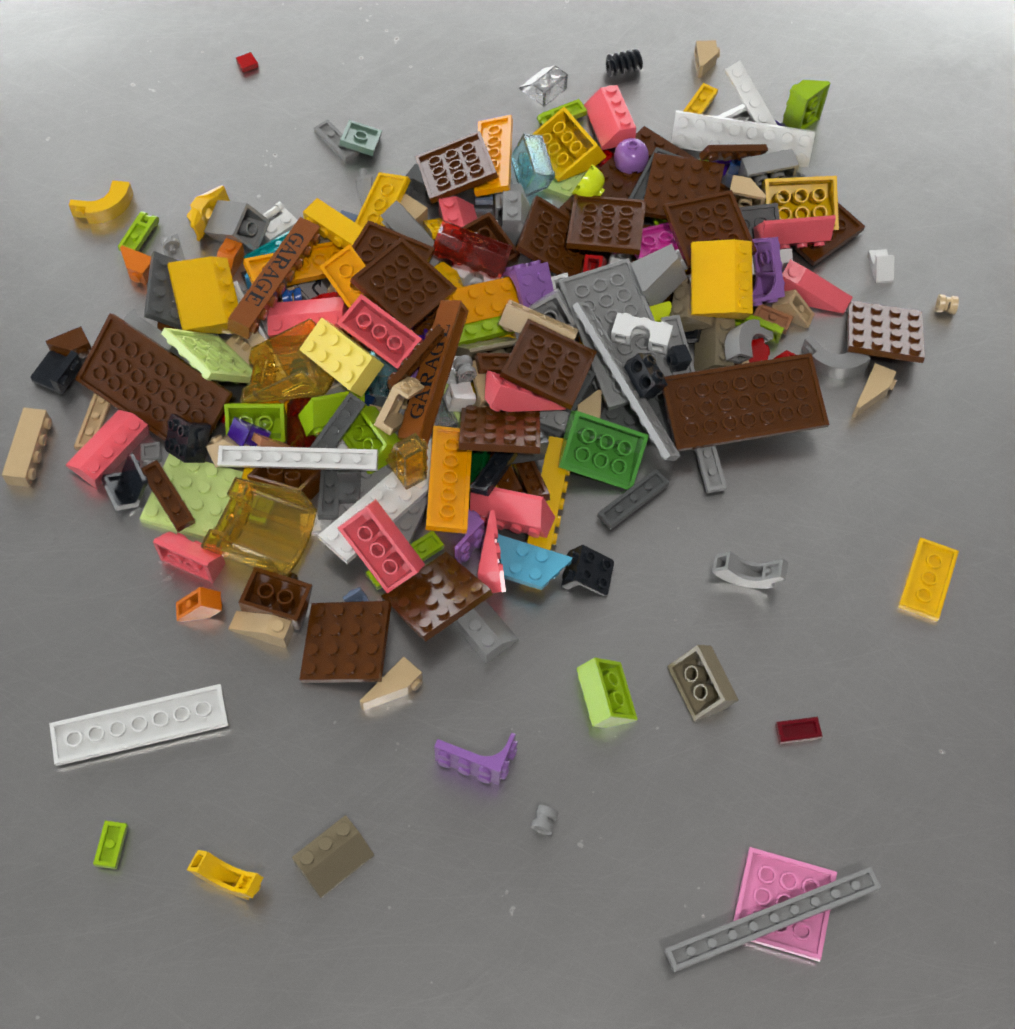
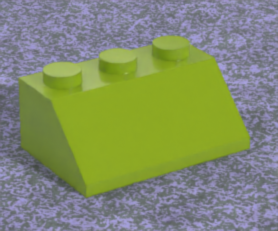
M802 80L798 84H794L790 89L782 123L787 127L806 130L820 120L831 83L829 81Z
M345 391L311 398L298 415L306 436L314 435L317 437L349 392L364 403L365 393L361 397L352 391Z
M284 403L224 404L226 435L234 417H237L271 431L269 438L286 442L288 423Z
M365 406L342 439L349 449L378 450L379 470L395 461L405 445L396 433L388 435L374 426L380 412L375 406ZM366 471V472H367V474H372V473H374L375 471Z
M593 658L576 668L578 680L584 694V701L589 712V719L593 727L609 728L638 720L621 662Z

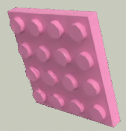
M750 847L748 849L733 921L836 881L837 872ZM830 910L751 942L820 961Z

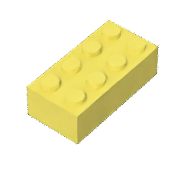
M322 317L299 349L348 390L361 397L384 366L380 360L334 324Z

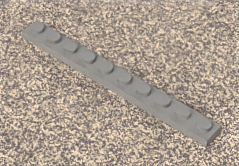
M577 301L572 306L576 312V317L583 323L585 332L592 338L594 347L601 353L603 362L612 372V377L621 386V392L627 396L631 408L640 418L641 425L646 428L650 440L657 446L659 455L664 460L676 461L681 455L647 399L640 398L624 368L625 363L588 303Z
M680 315L662 317L660 322L673 325L668 352L672 346L686 344L689 351ZM693 362L690 363L686 370L678 371L677 374L695 372ZM716 446L695 449L706 493L726 490L727 486Z
M869 867L665 948L664 951L673 972H676L881 889V886L872 868Z

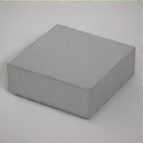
M160 441L140 444L142 464L152 463L155 460L162 462Z

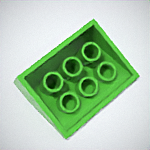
M571 411L564 433L558 467L628 490L634 485L649 435L580 411Z

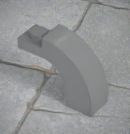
M755 319L748 320L732 328L725 340L726 360L740 364L753 358L752 340L763 338L764 342L774 339L773 332L761 327L760 320Z
M811 335L805 338L801 348L804 354L812 353L816 372L830 378L844 379L856 376L867 369L871 359L866 354L853 352L845 354L830 353Z
M729 551L715 555L712 573L735 585L758 589L774 588L775 582L786 580L788 562L785 559H779L766 563H755L746 561Z

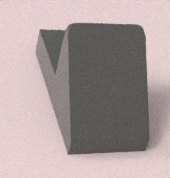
M415 163L406 174L411 180L405 192L409 196L413 190L423 195L425 194L420 168Z
M339 470L337 476L340 482V504L356 503L360 500L361 471Z

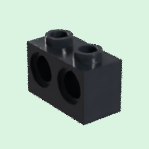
M638 353L624 366L640 398H654L668 385L664 374L660 371L651 353Z

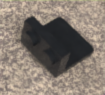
M72 350L67 357L57 352L49 351L30 378L41 386L63 394L83 364L78 353Z
M171 414L167 425V438L164 442L165 450L184 463H205L206 446L209 441L211 425L209 423L189 422L177 414Z
M133 453L128 454L122 472L105 474L101 479L115 511L138 507L148 485L147 477L140 468V462Z
M580 545L570 550L567 556L573 558L571 564L567 565L563 571L561 587L568 590L581 585L599 595H607L614 567L613 559L585 545Z

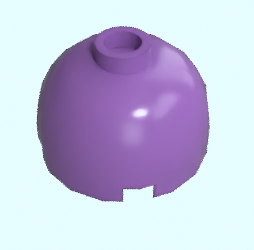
M636 138L624 139L617 145L614 152L616 168L627 174H632V172L636 171L638 173L642 172L649 160L646 145Z

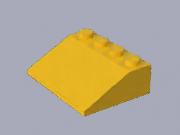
M565 107L560 109L525 140L527 145L558 182L588 171L592 164L596 166L607 157Z
M837 176L765 179L761 183L762 191L766 195L764 204L778 203L780 220L835 215L836 220L833 230H839Z
M733 239L691 242V315L744 320L752 315V241Z
M209 256L169 262L167 266L182 330L201 333L234 334L227 330L228 318L237 307L238 300L228 259Z

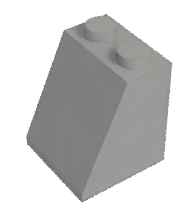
M503 191L502 229L514 246L517 247L531 206L522 192Z
M218 200L204 233L221 243L226 238L243 243L244 250L252 252L260 247L270 220L248 203Z
M672 244L631 263L642 292L650 306L662 303L687 278L685 273L687 266L679 249L675 250Z

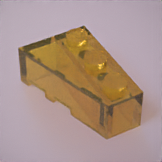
M417 433L395 443L391 450L392 453L385 460L406 490L427 479L428 445L423 438L420 439Z

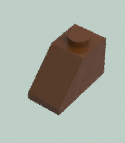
M81 326L45 341L50 351L57 352L66 357L72 350L78 353L80 359L86 358L91 350V345Z

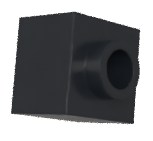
M686 344L672 346L666 355V362L670 366L672 373L686 370L692 362Z

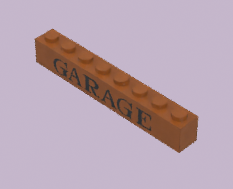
M302 217L298 219L229 316L227 330L246 339H249L252 333L256 334L261 320L265 321L270 307L273 308L276 305L279 294L282 295L285 292L288 281L292 282L295 271L301 269L304 258L309 257L313 245L318 244L321 238L319 225Z
M441 300L436 310V317L431 328L434 329L438 324L444 329L445 337L421 363L418 374L415 377L424 386V389L409 399L407 409L404 412V419L398 432V438L407 447L427 448L469 312L461 300Z

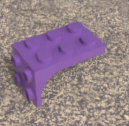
M778 237L752 239L757 249L756 254L753 255L756 282L753 288V306L762 305V302H777L778 298L785 297V282L782 274Z
M540 260L526 264H518L505 268L506 272L500 273L501 277L508 276L512 279L516 287L519 304L526 307L554 291L548 262L541 263Z
M468 510L467 534L454 548L455 559L459 563L467 562L475 548L479 549L483 544L484 521L474 510Z
M511 733L504 749L493 756H481L437 739L434 746L435 761H438L437 763L445 768L450 766L456 768L463 775H474L483 783L489 784L492 782L499 785L501 779L505 780L510 769L509 760H514L517 753L518 741L515 740L516 734Z

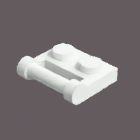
M280 201L274 205L275 207L263 214L267 219H270L277 213L281 214L269 223L264 235L268 242L290 231L298 221Z

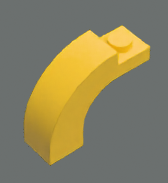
M112 180L109 192L103 198L96 201L70 199L69 208L73 217L87 218L89 224L105 223L117 218L129 207L134 193L130 182Z
M197 850L187 868V871L207 883L245 900L253 899L254 895L259 891L264 878L257 873L238 869L211 853Z

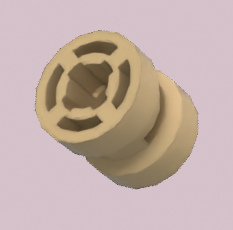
M939 294L936 300L935 311L938 313L948 312L955 315L959 304L958 296L946 297V295Z

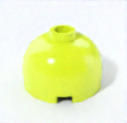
M592 164L571 194L585 197L601 196L605 190L602 188L605 183L603 173Z

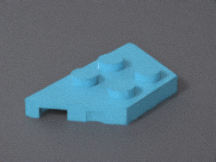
M498 534L497 543H499L501 551L500 562L503 564L504 579L542 590L548 585L550 580L555 579L560 574V571L572 562L573 557Z

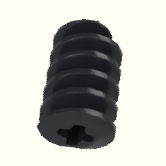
M638 49L627 50L626 53L622 51L613 55L608 54L606 57V71L609 77H611L612 71L614 75H618V70H620L621 74H624V68H626L628 73L631 71V67L633 71L637 70V66L640 70L643 68V60Z

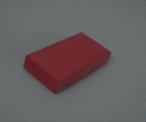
M818 716L780 721L775 724L780 744L817 740L823 737Z

